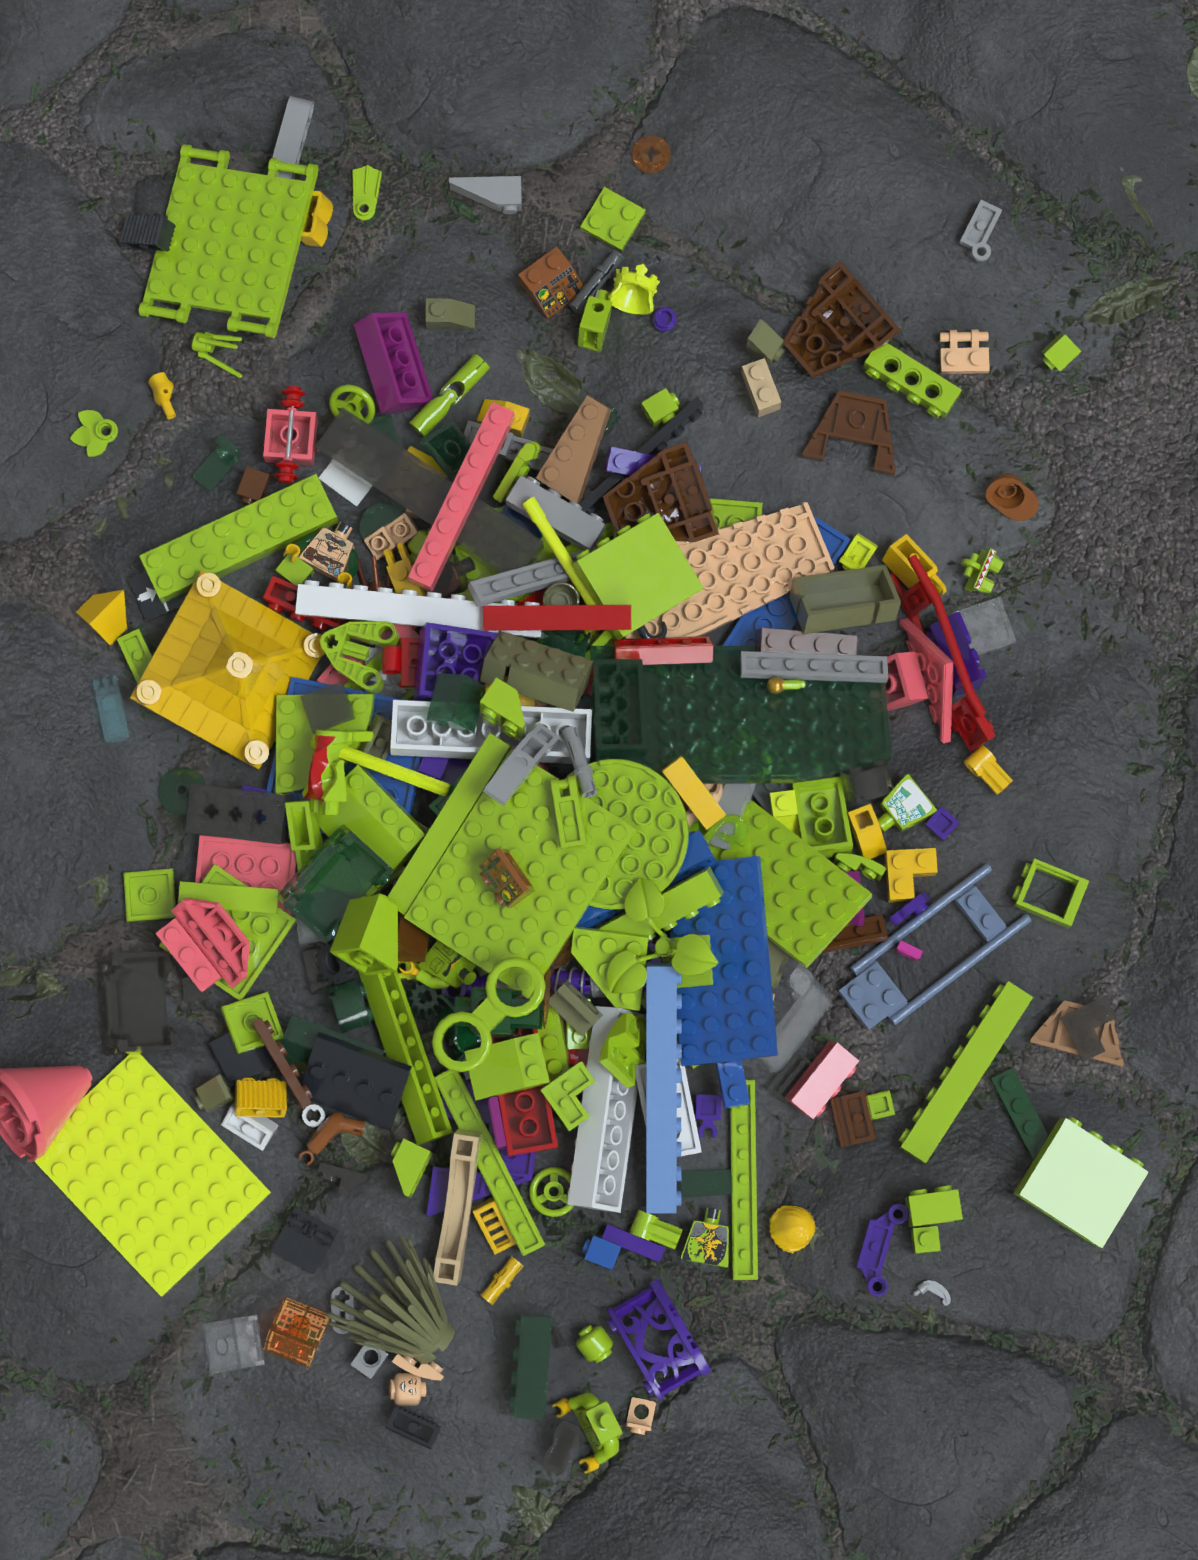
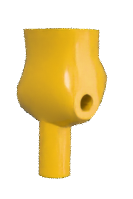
M164 372L157 373L149 379L148 383L153 391L155 403L158 406H162L167 419H172L176 417L170 402L174 385Z

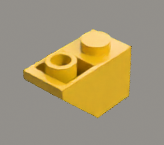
M871 804L848 812L849 825L862 857L873 859L885 854L887 851Z

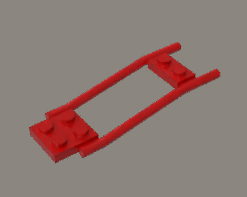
M915 554L907 560L920 580L905 592L895 574L892 573L890 576L908 618L923 633L924 630L918 614L933 603L966 695L952 705L951 727L955 733L959 732L967 748L972 752L996 736L991 722L984 716L987 712L974 691L941 597Z

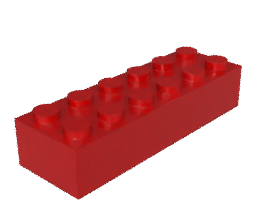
M515 1029V1038L538 1033V1029ZM492 1038V1044L513 1038ZM547 1085L498 1096L508 1157L558 1148L551 1105L540 1091Z

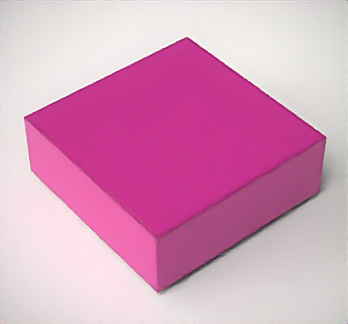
M902 940L895 950L897 953L915 962L920 959L923 953L922 950Z

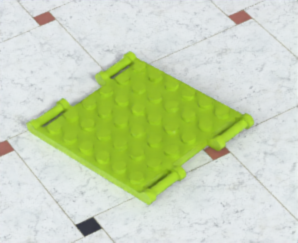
M183 144L180 151V162L166 211L168 220L176 226L174 228L175 232L173 233L172 242H170V250L156 251L143 302L139 306V315L176 319L179 323H186L191 307L229 313L231 317H229L227 322L228 331L237 332L241 330L265 334L268 338H275L318 176V165H300L281 162L280 159L271 158L268 165V175L227 169L230 160L229 151L220 150L216 152L192 148L191 145ZM191 158L218 161L217 167L192 164L190 161ZM279 171L302 174L307 177L305 181L281 178L278 175ZM157 301L181 306L178 310L153 306V302ZM241 317L269 320V323L264 325L241 321Z

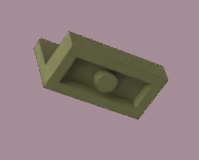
M568 980L547 1001L580 1035H584L603 1016Z

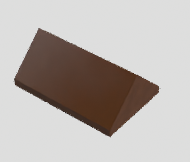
M398 911V961L425 962L430 934L405 919V915Z

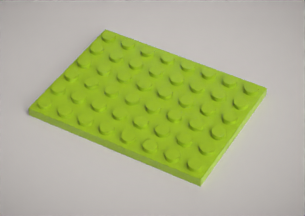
M510 749V751L506 755L505 759L503 760L499 768L510 756V754L514 751L513 749ZM538 765L504 806L486 793H482L404 916L405 919L488 973L502 960L519 957L528 959L536 964L543 976H545L638 830L591 799L583 797L579 792L587 845L562 849L551 788V779L556 777ZM561 790L562 797L570 796V790ZM498 848L509 851L536 890L512 908H508L506 905L501 906L494 896L496 890L492 884L488 886L480 876L482 870L479 865ZM511 968L503 972L499 977L500 981L514 990L522 991V995L528 999L534 993V979L525 969Z

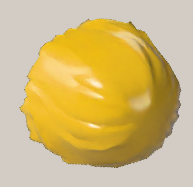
M781 1206L777 1208L776 1212H773L769 1219L770 1236L774 1243L782 1249V1252L794 1253L805 1248L815 1233L816 1225L813 1216L808 1210L799 1206Z

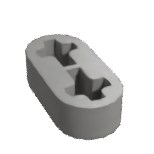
M341 1287L334 1289L331 1299H336V1295H340L341 1290L344 1289ZM345 1291V1294L350 1296V1299L346 1300L345 1304L355 1309L354 1297ZM331 1304V1313L341 1317V1312L344 1310ZM345 1312V1319L355 1321V1316ZM332 1326V1328L339 1334L349 1333L345 1330H341L339 1328Z

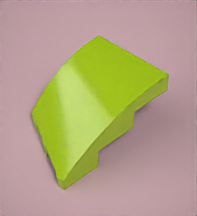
M631 1013L622 1014L609 1031L601 1049L599 1062L626 1088L635 1085L636 1065L645 1062L646 1020H643L642 1016H634Z

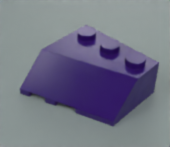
M959 611L948 616L972 686L974 690H977L981 687L987 675L984 669L979 670L978 668L980 666L979 656L974 648L970 649L969 644H971L970 634ZM939 621L929 626V633H926V636L953 661ZM953 665L952 698L965 694L955 665Z
M426 622L420 629L413 701L468 702L483 668L484 658L499 633Z

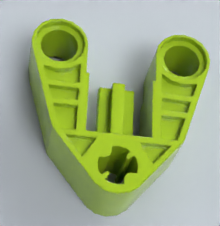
M385 621L348 622L325 632L320 639V644L338 673L369 694L379 693L384 687V680L378 671L364 666L362 663L346 659L344 656L366 661L369 657L370 647L350 642V639L381 647L396 646L400 635L394 625ZM392 630L391 638L387 640L381 638L384 631ZM335 639L338 644L336 647L333 645V648H331L328 644L330 641L333 643ZM370 676L377 677V681L373 686H366L367 678Z

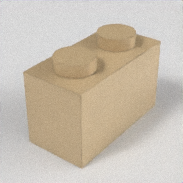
M765 358L742 366L741 375L757 417L780 410L782 402Z

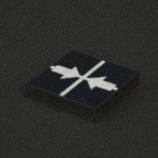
M146 570L127 578L146 622L178 610L187 596V593H184L162 604Z

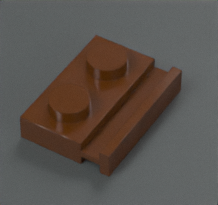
M867 1091L830 1099L841 1147L877 1140Z

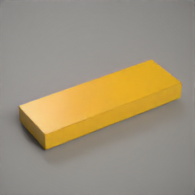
M681 755L661 770L706 830L726 815Z

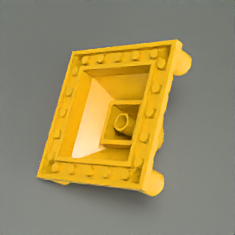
M201 570L132 692L130 699L259 770L263 762L267 760L269 750L276 739L277 695L288 694L291 677L309 680L321 656L325 654L320 644L322 635L318 633L313 634L220 581L215 574Z

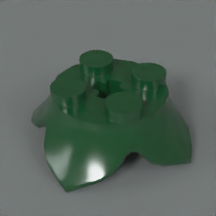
M444 994L440 995L439 998L444 1000L448 1006L444 1007L436 1021L437 1024L449 1014L454 1013L455 1000ZM453 1024L445 1032V1035L452 1039L455 1044L451 1046V1059L454 1061L462 1062L465 1058L464 1051L481 1046V1038L474 1035L469 1027H455Z

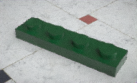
M1011 1068L990 1080L1032 1161H1034L1049 1135L1014 1068Z

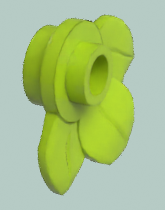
M81 411L78 413V416L83 426L78 428L71 435L70 439L78 446L87 447L88 457L99 456L106 450L108 443L116 439L118 427L112 420L103 419L97 411ZM105 428L111 430L109 435H103L102 431Z

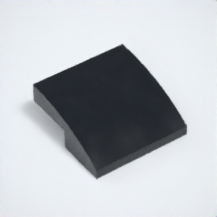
M229 1033L208 1044L230 1088L236 1086L237 1080L252 1078L276 1066L265 1046L237 1054Z

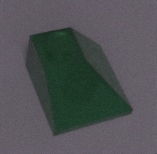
M453 420L420 441L450 480L457 476L472 445Z

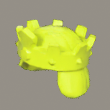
M643 263L636 266V272H629V267H622L621 273L620 269H616L614 288L607 298L612 302V306L632 314L647 315L653 312V296L657 292L656 288L660 283L657 280V276L653 274L649 278L644 274L647 273L648 269Z

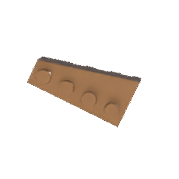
M587 395L536 479L567 499L580 504L612 409L592 396Z

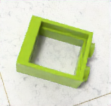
M1034 858L1031 864H1025L1021 876L1025 879L1022 886L1017 885L1012 897V899L1016 900L1014 907L1069 929L1072 926L1089 880ZM1036 870L1075 886L1063 917L1023 901Z

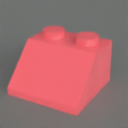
M916 652L896 653L887 657V683L865 682L874 714L910 706L928 699Z

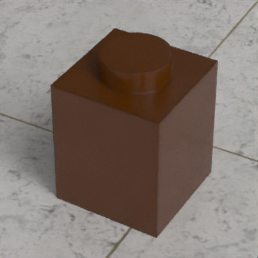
M246 467L237 490V496L241 499V503L248 506L265 498L271 482L270 475Z

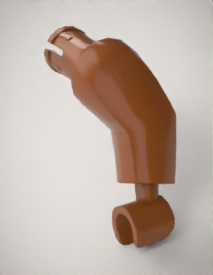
M342 1112L333 1113L315 1131L307 1143L309 1149H304L299 1153V1160L303 1154L307 1153L311 1158L306 1165H310L314 1160L313 1154H320L340 1132L362 1137L365 1121L344 1117Z

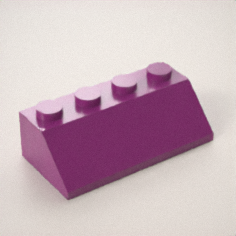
M406 312L371 313L354 324L381 414L401 413L424 406L430 400H433Z

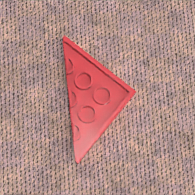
M908 618L900 619V627L907 632L909 638L906 641L909 652H916L927 695L931 702V705H928L934 723H938L940 727V741L943 744L951 742L954 662Z

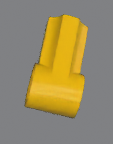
M984 745L977 748L964 760L966 767L976 777H980L996 795L1013 781L996 763V758Z

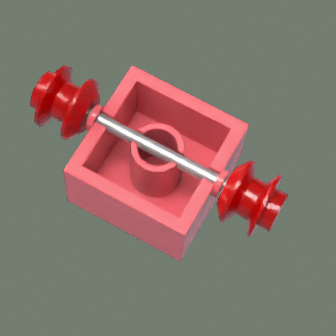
M287 386L286 389L281 391L282 394L286 395V399L280 401V403L287 410L267 409L263 457L266 463H275V467L279 468V473L274 474V477L279 479L278 482L284 484H292L293 480L298 479V476L294 474V470L299 469L298 465L314 466L318 418L316 412L297 411V409L305 405V403L300 401V397L306 394L298 386Z

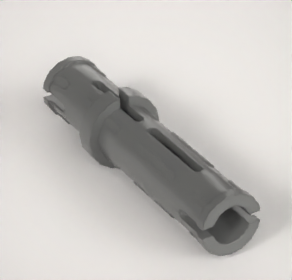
M612 250L601 265H597L595 268L596 272L572 302L569 303V307L577 314H581L586 307L588 297H594L596 291L601 289L606 281L612 279V273L624 261V257L616 250Z

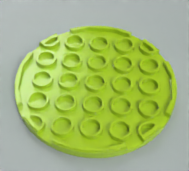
M622 759L600 760L588 764L593 769L592 777L598 791L595 796L589 799L638 830L597 892L590 906L612 910L625 909L626 896L638 879L645 878L650 880L658 887L661 893L675 879L684 863L688 849V820L678 794L661 775L633 761ZM573 772L567 775L565 779H568V776L573 775Z

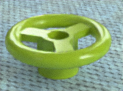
M342 385L336 388L330 396V410L333 416L343 425L351 428H361L373 420L375 415L374 402L371 396L362 388L355 385ZM350 392L345 401L337 399L340 394ZM365 404H367L368 413L367 416L363 418L360 411L363 409ZM338 408L346 409L347 412L353 415L355 421L345 418Z
M549 1167L538 1172L532 1179L529 1188L530 1200L535 1209L541 1214L550 1217L565 1215L574 1207L567 1205L568 1195L564 1194L563 1186L558 1182V1175H560L570 1184L572 1174L559 1167ZM550 1175V1182L546 1184L544 1193L537 1197L539 1182L544 1177ZM550 1188H558V1195L551 1196L549 1194ZM547 1200L552 1202L561 1200L566 1205L559 1209H548L541 1203Z

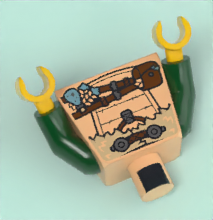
M341 521L334 532L323 528L321 531H314L298 540L295 544L287 545L283 554L284 556L288 553L292 554L291 562L293 563L296 562L300 555L299 558L315 571L337 583H346V589L351 588L352 580L358 571V553L354 550V544L346 540L353 528Z

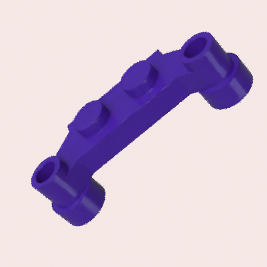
M902 1204L891 1206L887 1213L877 1220L870 1219L856 1268L861 1269L867 1283L868 1292L875 1297L883 1296L888 1290L887 1281L881 1277V1272L894 1226L902 1224L908 1219V1210ZM895 1210L901 1212L902 1216L900 1219L894 1218L893 1212ZM875 1282L881 1285V1289L878 1292L873 1290Z

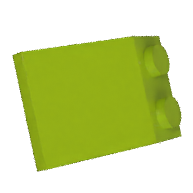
M841 777L792 783L793 790H795L800 838L826 858H833L838 853L852 854L853 842Z
M539 1033L491 1045L490 1054L484 1063L469 1071L475 1101L549 1084L550 1081ZM480 1047L464 1051L466 1061L476 1056Z

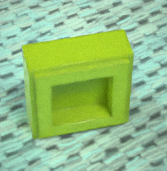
M890 1090L867 1095L873 1120L895 1115Z

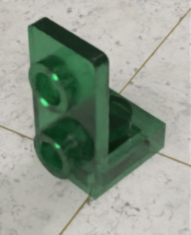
M221 434L214 441L217 448L193 474V478L208 491H213L242 456L239 448Z

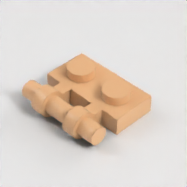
M971 329V332H957V330L940 332V342H949V348L940 349L941 374L989 373V347L979 348V341H988V332H979V329ZM971 341V348H957V342Z

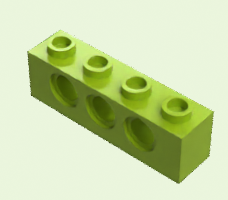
M888 343L872 351L864 363L863 369L866 370L868 376L875 380H878V378L883 380L890 390L902 392L907 396L908 401L915 405L921 404L926 407L927 412L936 418H946L962 391L959 387ZM886 364H893L896 366L897 371L890 373L885 370L884 366ZM912 376L917 380V384L908 385L905 382V378ZM933 389L937 392L938 396L936 398H929L925 391Z

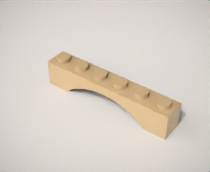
M459 1129L454 1133L446 1206L434 1268V1278L438 1283L457 1286L461 1281L482 1133Z

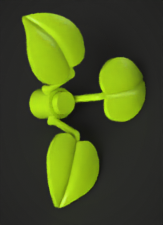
M645 878L638 879L626 896L625 911L633 921L643 922L647 920V923L656 931L660 939L655 944L656 952L654 954L636 959L633 952L623 951L612 959L608 967L607 983L610 992L613 994L634 993L644 986L647 980V970L640 963L645 960L658 959L660 957L673 959V968L684 976L705 973L719 963L706 940L699 935L688 934L679 941L667 938L666 933H663L651 919L658 918L663 914L665 908L663 895L650 880Z

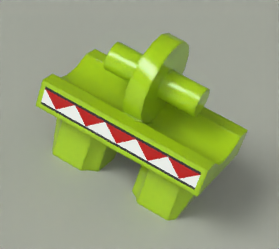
M991 548L988 550L981 549L979 555L972 553L970 560L962 559L960 564L966 568L963 575L968 577L964 587L965 590L969 592L978 591L985 594L992 591L994 581L986 578L988 570L998 573L1004 563L995 556L997 551Z

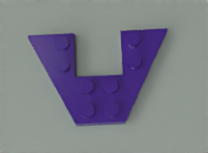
M461 1077L483 1122L489 1124L488 1132L496 1146L488 1104L489 1098L475 1101L472 1084ZM443 1098L442 1102L448 1119H454ZM498 1149L516 1186L532 1180L536 1152L508 1157L507 1149ZM433 1167L427 1217L445 1211L450 1172L448 1168ZM476 1172L472 1201L492 1195L482 1173Z

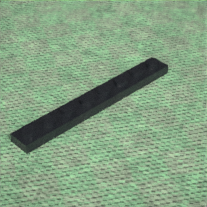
M698 397L692 400L637 452L649 455L656 453L658 455V453L666 449L668 446L666 443L672 437L677 439L685 431V425L690 421L694 423L702 416L703 402ZM616 472L611 474L579 504L582 507V511L589 515L590 513L595 514L597 511L596 507L601 502L605 504L603 496L630 475Z

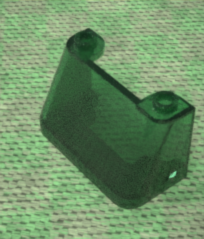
M341 825L281 889L277 898L290 912L327 943L329 940L333 941L335 939L349 900L361 898L373 885H385L392 877L390 873L393 869L348 827Z

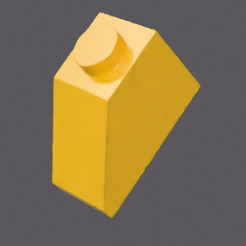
M484 399L476 422L482 424L491 403L494 402L514 411L515 420L509 432L522 438L530 417V409L508 401Z

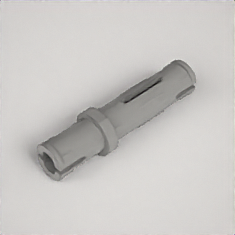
M570 726L562 730V735L574 767L573 775L577 777L582 796L591 798L598 793L592 777L593 769L588 765L578 729Z

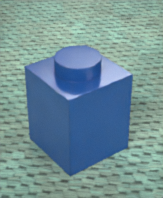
M593 1236L592 1240H586L582 1253L586 1254L585 1260L612 1270L621 1246Z

